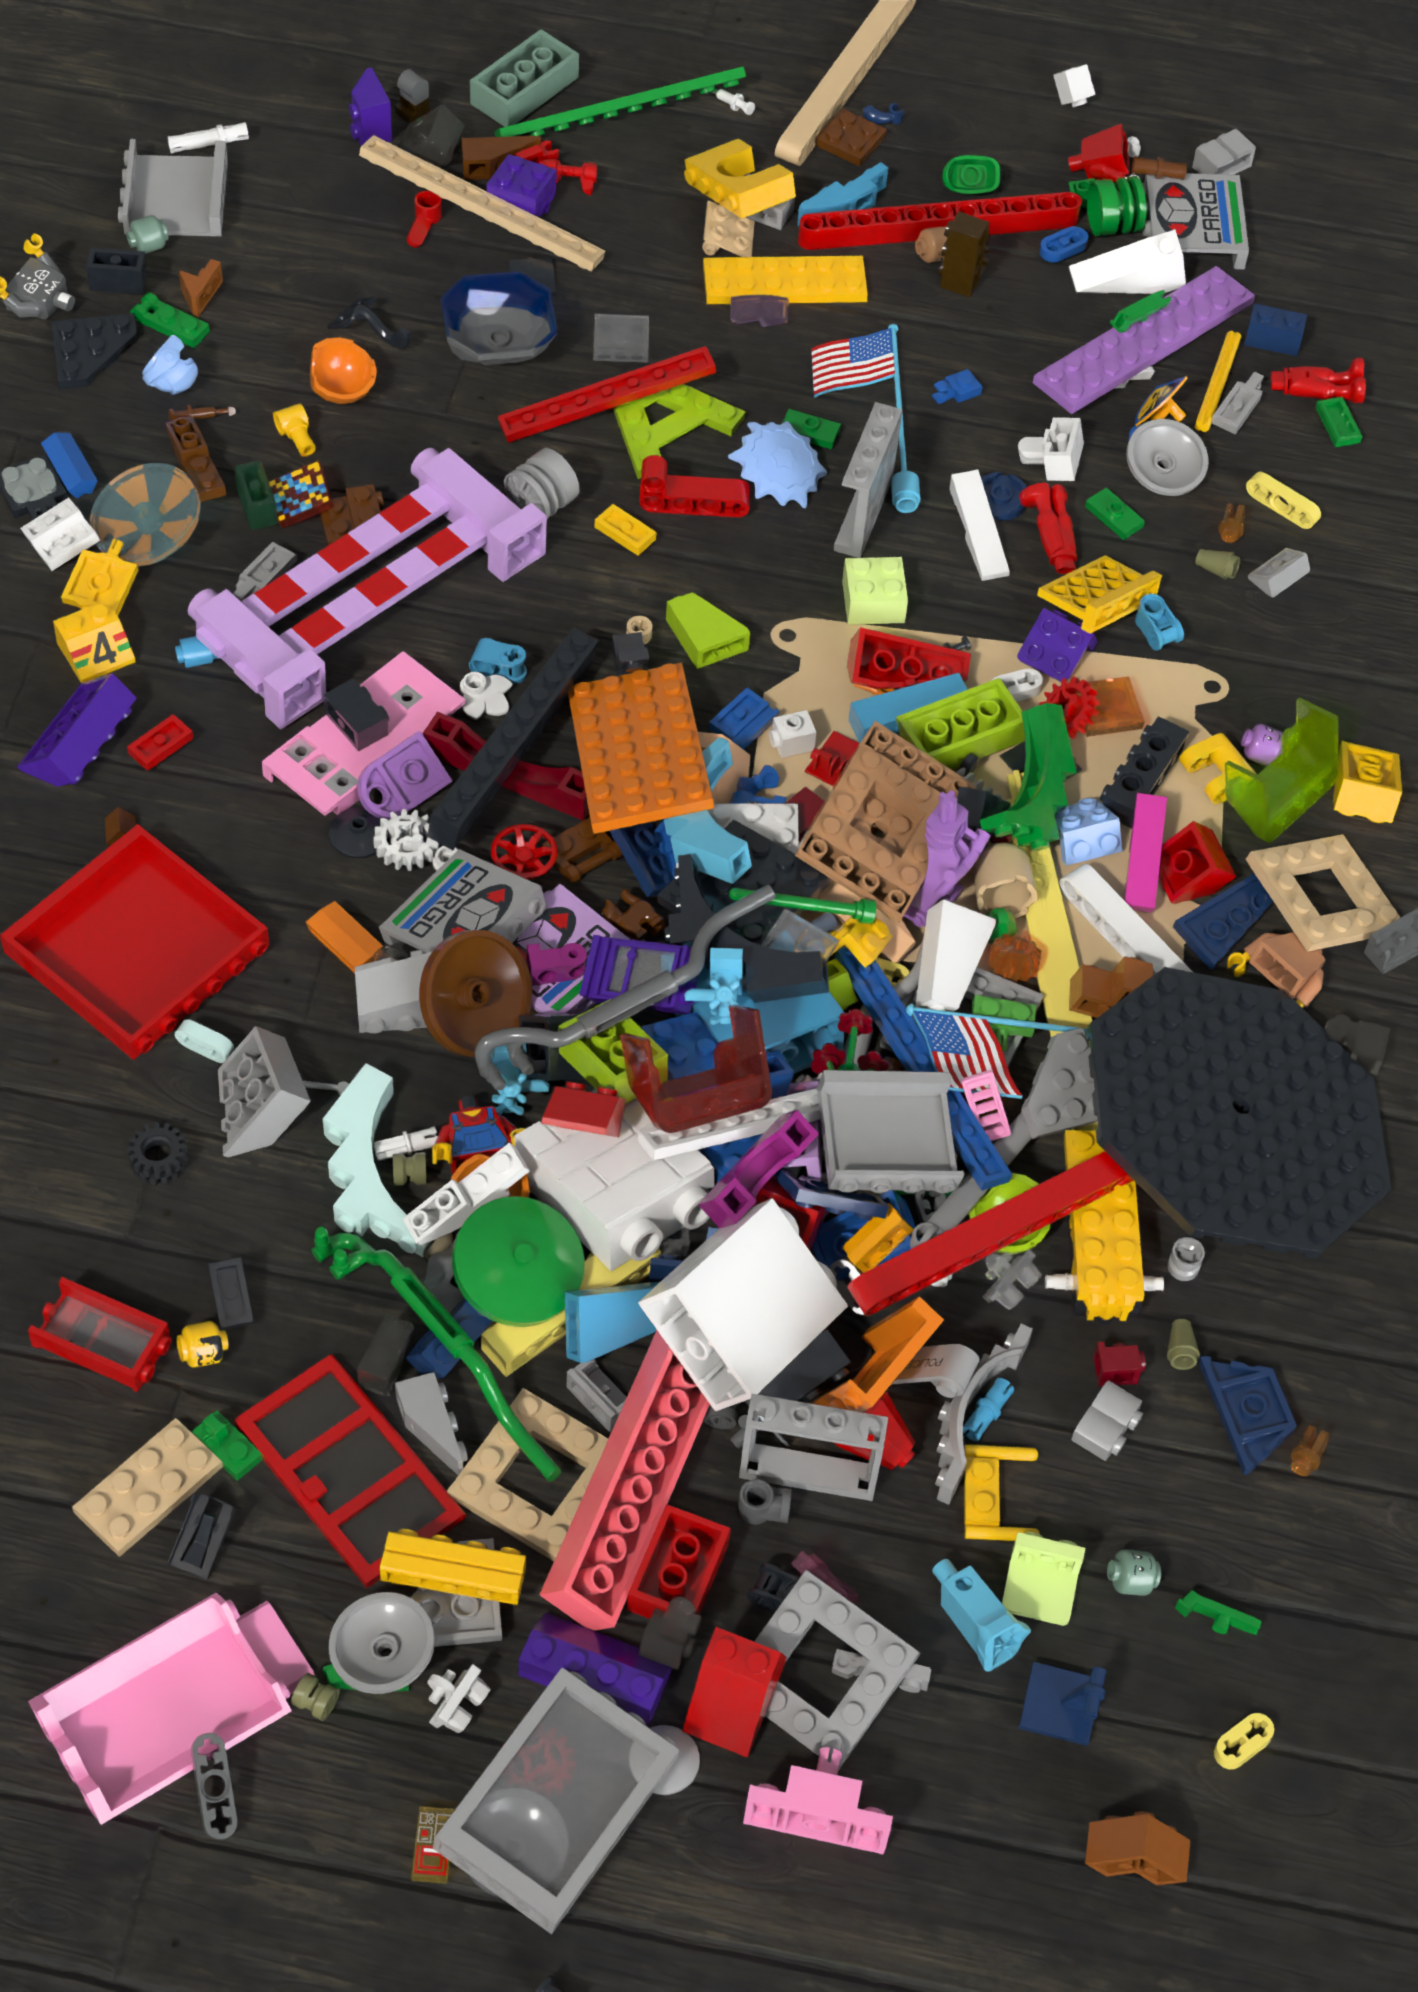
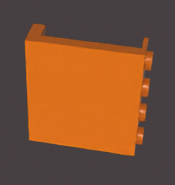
M919 1296L867 1329L861 1338L876 1352L852 1380H848L810 1404L856 1412H864L873 1407L944 1319Z

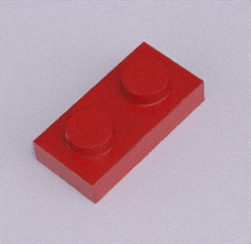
M172 714L128 745V754L149 771L194 739L193 731Z

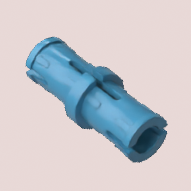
M997 1378L986 1396L978 1399L975 1404V1411L963 1425V1434L970 1430L965 1435L972 1441H979L989 1424L999 1418L1001 1415L1000 1409L1015 1391L1013 1385L1006 1389L1010 1384L1009 1381Z

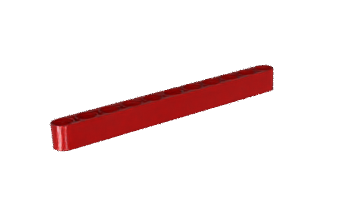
M1061 192L805 214L800 219L798 244L806 250L912 242L916 241L920 232L926 228L946 227L949 220L953 221L958 212L988 221L989 235L1064 229L1077 225L1082 199L1076 193Z
M1104 1151L857 1276L848 1284L847 1289L864 1315L870 1316L1110 1194L1115 1190V1186L1119 1185L1122 1187L1134 1180Z

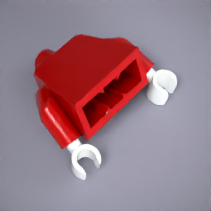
M1122 124L1102 130L1082 140L1081 154L1068 157L1070 170L1075 172L1084 169L1088 179H1111L1115 183L1117 178L1125 177V175L1129 174V156H1139L1141 150L1139 140L1136 137H1129L1127 139Z

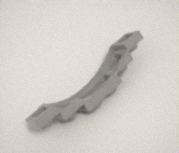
M1020 1324L1016 1334L1009 1333L1003 1347L995 1344L990 1355L986 1353L983 1355L963 1395L959 1397L954 1396L951 1403L945 1401L938 1416V1419L942 1421L940 1434L943 1437L936 1451L941 1454L938 1466L942 1468L935 1482V1485L940 1487L937 1500L949 1505L964 1475L967 1461L963 1446V1420L967 1408L982 1387L994 1376L1007 1367L1014 1370L1017 1369L1029 1345L1033 1331L1032 1328Z

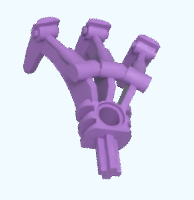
M951 790L948 794L940 793L938 806L926 820L925 838L928 847V869L920 890L904 914V917L913 921L918 927H925L927 910L932 908L939 899L952 903L956 901L963 890V886L957 884V882L966 875L979 858L983 849L987 847L986 843L991 836L979 828L975 832L968 828V811L957 803L958 799L955 798V792Z

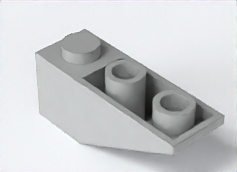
M434 1372L396 1382V1400L405 1427L459 1476L463 1470V1462L467 1461L468 1457L463 1441L457 1442L454 1432L458 1431L453 1411L447 1413L444 1404L448 1402L444 1383L438 1384Z

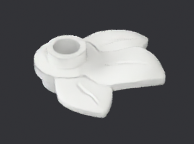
M479 672L466 674L460 682V692L463 698L466 699V704L462 706L464 712L475 720L479 719L484 712L492 716H501L508 713L509 705L503 693L512 687V683L500 675L485 677Z

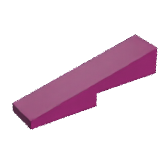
M1137 793L1123 898L1134 911L1152 913L1155 909L1167 797Z

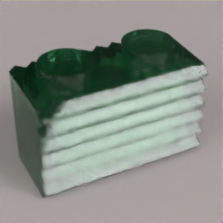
M256 461L237 465L235 467L236 487L250 529L255 530L276 525L278 523L276 501L262 462Z

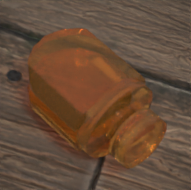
M1234 503L1227 504L1224 519L1220 522L1218 528L1222 540L1227 543H1233L1243 535L1245 505L1243 504L1238 505L1235 519L1233 518Z
M1308 1426L1298 1447L1294 1448L1291 1453L1293 1461L1291 1469L1296 1474L1308 1476L1311 1471L1318 1469L1321 1463L1320 1457L1328 1442V1432L1321 1430L1311 1448L1316 1435V1428Z

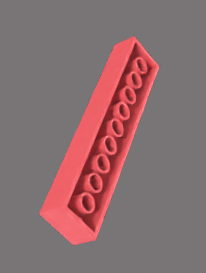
M658 1330L653 1337L540 1592L541 1597L582 1626L594 1631L615 1627L634 1578L710 1405Z

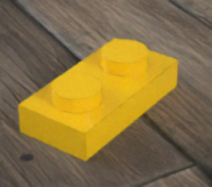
M614 504L595 519L594 527L637 556L656 540V532Z

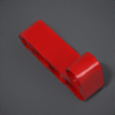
M650 455L642 461L640 506L643 510L654 513L743 517L750 510V485L740 479L667 475V461L661 456Z

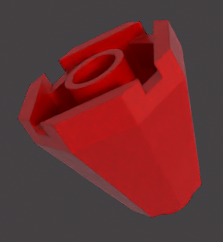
M885 1391L873 1407L862 1413L888 1417L880 1465L892 1470L897 1465L903 1468L912 1459L915 1453L911 1449L915 1441L890 1396ZM868 1434L867 1441H873L874 1435ZM835 1443L839 1448L867 1460L870 1458L871 1449Z

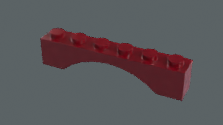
M438 711L423 732L424 738L439 761L465 771L486 743L484 739L473 732L464 722ZM520 760L501 786L584 821L589 813L582 771L572 767L549 768Z

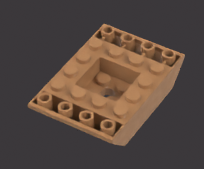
M874 721L848 760L803 836L795 856L860 898L875 900L877 909L900 922L926 877L928 869V847L925 838L926 820L938 806L940 793L948 794L951 790L955 792V798H957L959 787L975 789L976 785L877 721ZM871 827L879 828L883 832L884 837L878 838L874 836L871 832Z

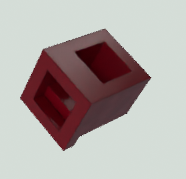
M1104 1341L1097 1342L1093 1361L1098 1387L1104 1386L1108 1380L1115 1385L1137 1384L1141 1371H1145L1146 1368L1144 1352L1139 1351L1138 1345L1127 1346L1126 1344L1118 1343L1105 1347Z

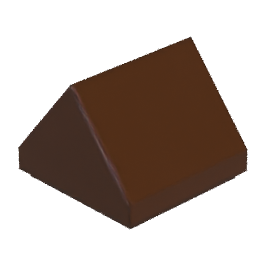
M117 807L105 818L107 846L115 843L136 826L135 815Z

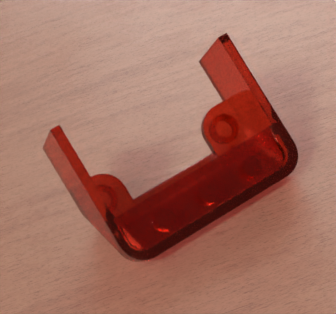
M735 1004L730 1005L729 1012L733 1037L722 1040L717 1044L713 1054L715 1068L661 1083L658 1069L654 1066L650 1039L627 1033L620 1035L629 1087L658 1130L675 1133L760 1109L768 1104L772 1096V1087L758 1009Z

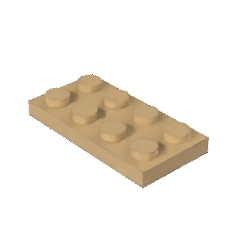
M175 1418L72 1507L73 1512L120 1557L223 1467L222 1461Z

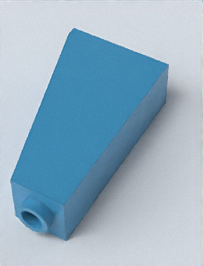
M660 1282L565 1292L567 1358L579 1363H585L656 1332L657 1329L638 1302Z

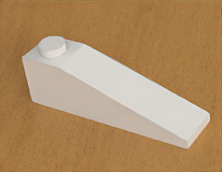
M1175 230L1149 237L1068 267L1076 293L1153 294L1161 290L1168 293L1186 284L1183 253Z

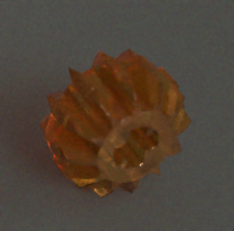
M1002 934L1001 938H995L994 943L991 945L988 965L994 969L993 973L1003 975L1004 979L1010 978L1014 982L1020 979L1027 982L1029 978L1035 977L1036 972L1039 970L1042 950L1036 947L1034 941L1026 940V936L1021 938L1016 934L1012 936Z

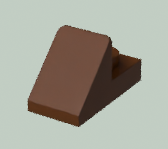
M213 259L209 261L205 268L200 270L198 276L179 271L181 291L195 317L200 316L223 282L221 262Z

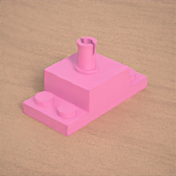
M820 1748L816 1771L791 1765L786 1792H781L777 1787L770 1784L750 1785L744 1824L884 1854L893 1816L886 1815L883 1810L874 1807H867L864 1810L857 1808L862 1781L837 1775L840 1759L842 1758V1753L839 1750L833 1749L831 1762L829 1763L827 1760L830 1748Z

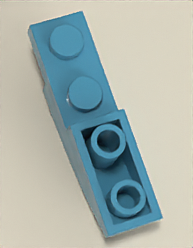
M880 162L873 168L867 169L855 180L849 181L845 186L836 181L830 186L824 187L818 194L801 203L798 209L797 225L799 226L800 219L805 214L869 209L873 207L876 202V194L886 187L888 167Z

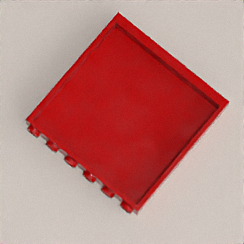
M138 824L0 935L5 954L133 1060L140 1054L148 1052L164 1034L172 1032L179 1021L186 1015L194 1013L206 998L218 993L225 982L232 976L239 975L251 960L263 955L269 946L268 928Z

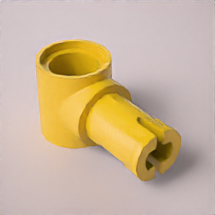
M299 403L273 412L274 423L281 436L287 435L289 439H292L302 457L313 454L315 452V444L307 432L309 422L302 404Z

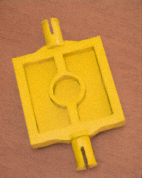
M112 539L107 553H94L83 549L61 596L62 602L79 607L82 610L108 600L118 616L138 573L137 564L123 561L118 557L124 546L123 542Z

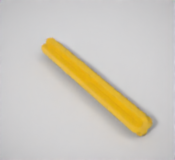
M1229 331L1226 335L1196 420L1195 428L1198 431L1207 432L1210 429L1212 417L1216 412L1240 343L1241 335L1239 332Z

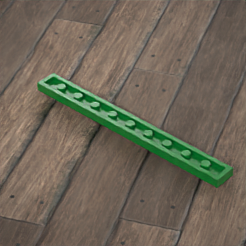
M739 67L499 128L494 133L496 137H514L528 133L530 136H541L545 134L544 129L554 127V131L557 132L570 128L569 123L578 121L579 126L592 123L595 116L603 115V119L618 116L619 110L626 108L628 113L642 110V104L651 102L652 107L666 104V98L675 96L676 101L691 97L690 92L699 90L701 95L715 91L714 86L723 84L724 88L739 85L738 80L746 77L744 67Z

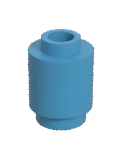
M196 636L179 639L180 645L175 646L178 663H184L185 668L213 663L214 659H219Z

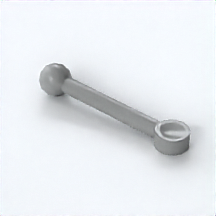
M303 1081L305 1087L334 1090L340 1095L349 1085L345 1081L340 1082L338 1085Z

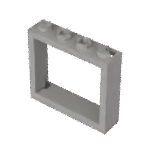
M751 1393L739 1478L748 1480L759 1479L771 1484L873 1501L884 1449L888 1417ZM759 1415L765 1416L764 1422H758ZM757 1429L871 1449L869 1463L755 1444ZM868 1434L874 1435L873 1441H867ZM749 1461L758 1462V1469H747ZM859 1480L869 1482L868 1490L858 1488Z

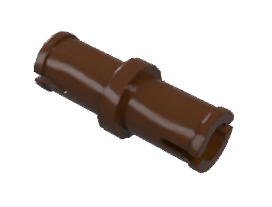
M1134 156L1132 163L1133 174L1153 175L1155 179L1168 177L1184 180L1187 171V163L1164 161V158L1160 157L1154 160Z

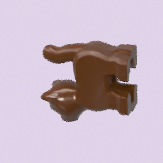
M627 889L621 892L623 901L631 905L625 913H622L620 908L609 899L605 900V907L600 912L601 917L630 940L647 942L644 939L648 934L647 930H650L651 934L656 937L664 930L665 926L664 918L656 913L648 901L632 895Z

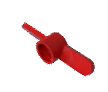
M429 190L422 191L415 196V220L407 235V242L413 248L421 246L430 226L439 222L442 217V198Z

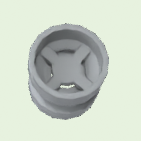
M1191 1237L1178 1239L1174 1243L1167 1265L1168 1271L1175 1279L1189 1281L1198 1275L1205 1255L1202 1244Z

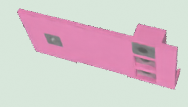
M402 651L360 684V687L364 686L367 688L377 706L381 705L388 713L387 736L358 751L329 717L325 715L311 727L306 726L262 761L263 776L272 783L274 781V774L324 816L331 811L338 815L359 801L357 782L361 772L367 765L416 732L421 731L423 734L437 711L451 716L466 704V699ZM404 696H410L413 698L411 701L402 700Z

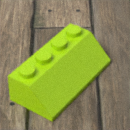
M1000 678L896 717L901 738L951 770L959 767L969 753L973 752L980 759L1022 743L1025 740L1022 709Z

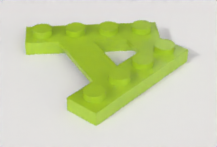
M685 384L613 407L638 479L641 478L642 461L645 457L650 455L661 456L660 447L694 428L704 424L732 437L745 420V411ZM656 402L676 411L650 426L644 408Z

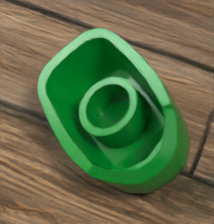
M964 155L954 157L943 168L942 182L948 190L958 194L991 192L999 186L1000 166L995 159L985 156Z

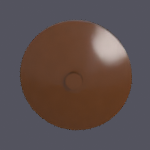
M486 930L461 931L443 940L429 956L421 975L419 1002L424 1022L431 1035L441 1046L454 1054L465 1057H475L477 1043L486 1034L500 1029L519 1027V1015H529L532 1005L531 977L521 953L503 936Z

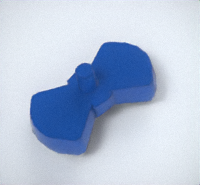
M764 765L759 775H754L751 778L739 777L737 791H747L756 795L758 791L764 788H776L779 782V775L773 767Z

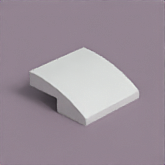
M69 498L20 528L51 571L80 554L83 549L86 550L100 541L94 529L88 524L80 510Z

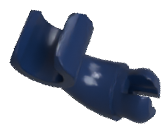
M892 103L889 106L887 113L876 109L873 105H868L863 109L862 115L866 120L875 124L889 122L900 124L903 120L904 110L897 111L898 105L896 103Z

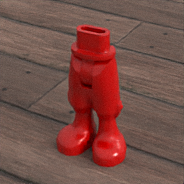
M1357 357L1353 359L1350 368L1344 372H1334L1328 367L1314 366L1290 367L1288 370L1284 367L1283 371H1271V390H1283V394L1326 400L1334 397H1343V399L1353 403H1363L1366 391V379L1363 378L1364 358Z
M1044 482L1028 486L1019 494L1020 504L1026 508L1037 507L1039 511L1036 521L1042 545L1047 557H1049V563L1055 566L1056 572L1059 574H1068L1076 570L1077 554L1073 523L1065 507L1068 500L1066 489L1059 484L1050 488L1049 484Z

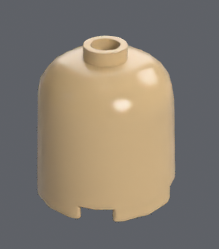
M1006 842L994 843L983 849L973 866L979 910L983 915H986L992 909H1010L1014 919L1027 914V907L1033 902H1037L1038 899L1030 859L1026 852L1019 846Z

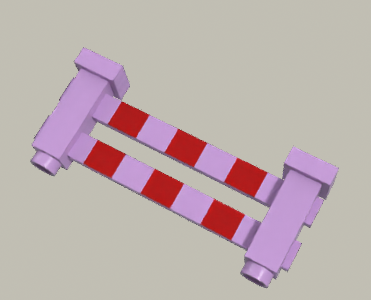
M427 448L418 454L411 466L412 475L419 480L418 489L243 601L238 600L227 589L219 594L213 589L202 590L190 602L188 615L196 621L197 639L215 656L227 663L234 670V673L255 693H259L264 698L266 717L281 730L324 702L323 694L326 693L325 662L317 655L318 653L480 547L488 553V570L502 582L506 581L546 554L547 516L532 503L520 509L450 448L441 453L434 448ZM442 514L452 522V524L281 635L278 636L269 628V626Z

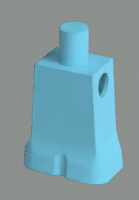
M949 1559L938 1562L932 1572L942 1584L941 1606L974 1649L984 1670L987 1672L992 1671L1012 1659L1020 1649L1024 1639L1031 1632L1028 1625L1018 1621L1008 1612L971 1565L958 1572Z

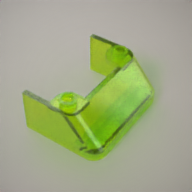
M1302 698L1296 700V723L1291 728L1286 729L1281 737L1282 753L1257 775L1229 760L1225 763L1226 799L1256 837L1268 843L1275 840L1329 791L1338 776V716Z

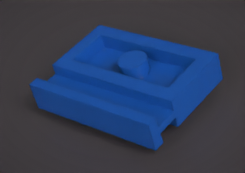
M746 688L709 721L708 729L715 734H723L744 750L773 724V718L778 717L780 711L777 708L775 710L769 706L770 703L749 688Z

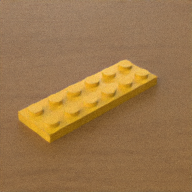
M863 256L703 258L706 304L867 302L868 293Z

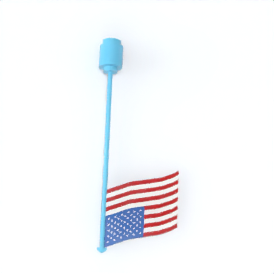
M891 324L888 329L873 334L831 341L811 348L814 398L835 390L866 386L894 377L896 407L902 409L896 332L899 330L898 326ZM902 413L899 431L901 472L896 473L891 479L892 502L899 512L910 513L915 511L920 503V487L918 476L911 471H907Z
M909 1004L906 1007V1013L909 1016L913 1015L926 1039L935 1071L950 1072L951 1085L948 1090L965 1092L961 1082L962 1078L992 1070L1000 1096L1022 1099V1094L1010 1076L1001 1045L989 1023L1060 1032L1079 1029V1027L917 1008L913 1004ZM987 1084L971 1089V1092L975 1093L988 1089L990 1085Z

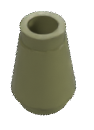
M1200 549L1196 557V565L1223 579H1233L1239 569L1240 557L1235 556L1234 552Z
M1178 1319L1172 1323L1167 1359L1176 1369H1191L1197 1364L1200 1352L1191 1322L1186 1319Z

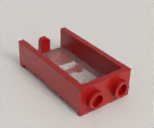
M61 1277L59 1281L61 1296L57 1303L47 1302L44 1306V1323L40 1329L32 1325L28 1329L31 1345L61 1356L133 1388V1391L138 1392L143 1383H148L151 1380L155 1371V1363L160 1355L164 1356L171 1346L172 1338L170 1337L168 1323Z

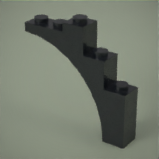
M686 854L678 856V868L674 869L675 882L680 888V896H676L675 899L678 913L669 914V926L665 927V939L667 944L687 945L692 948L699 930L714 914L709 908L701 889L698 866L692 856ZM724 926L716 933L708 946L704 962L706 969H710V948L743 949L742 987L745 993L748 992L754 1003L829 992L827 962L820 951L790 952L770 949L748 941L730 930L727 926Z

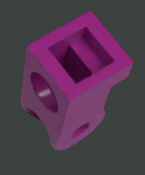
M539 943L527 945L526 964L532 986L575 980L585 973L587 952L580 944L569 943L562 948L541 950Z

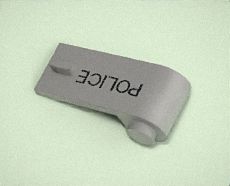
M960 1344L921 1347L892 1384L931 1381L941 1395L948 1398L959 1397L963 1395L980 1360L972 1349Z

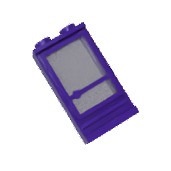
M593 935L579 995L595 1003L602 1004L665 970L672 972L687 964L691 947ZM699 974L690 981L678 986L676 993L646 1009L685 1015L690 1014L694 1001H685L684 994L692 988L696 989Z

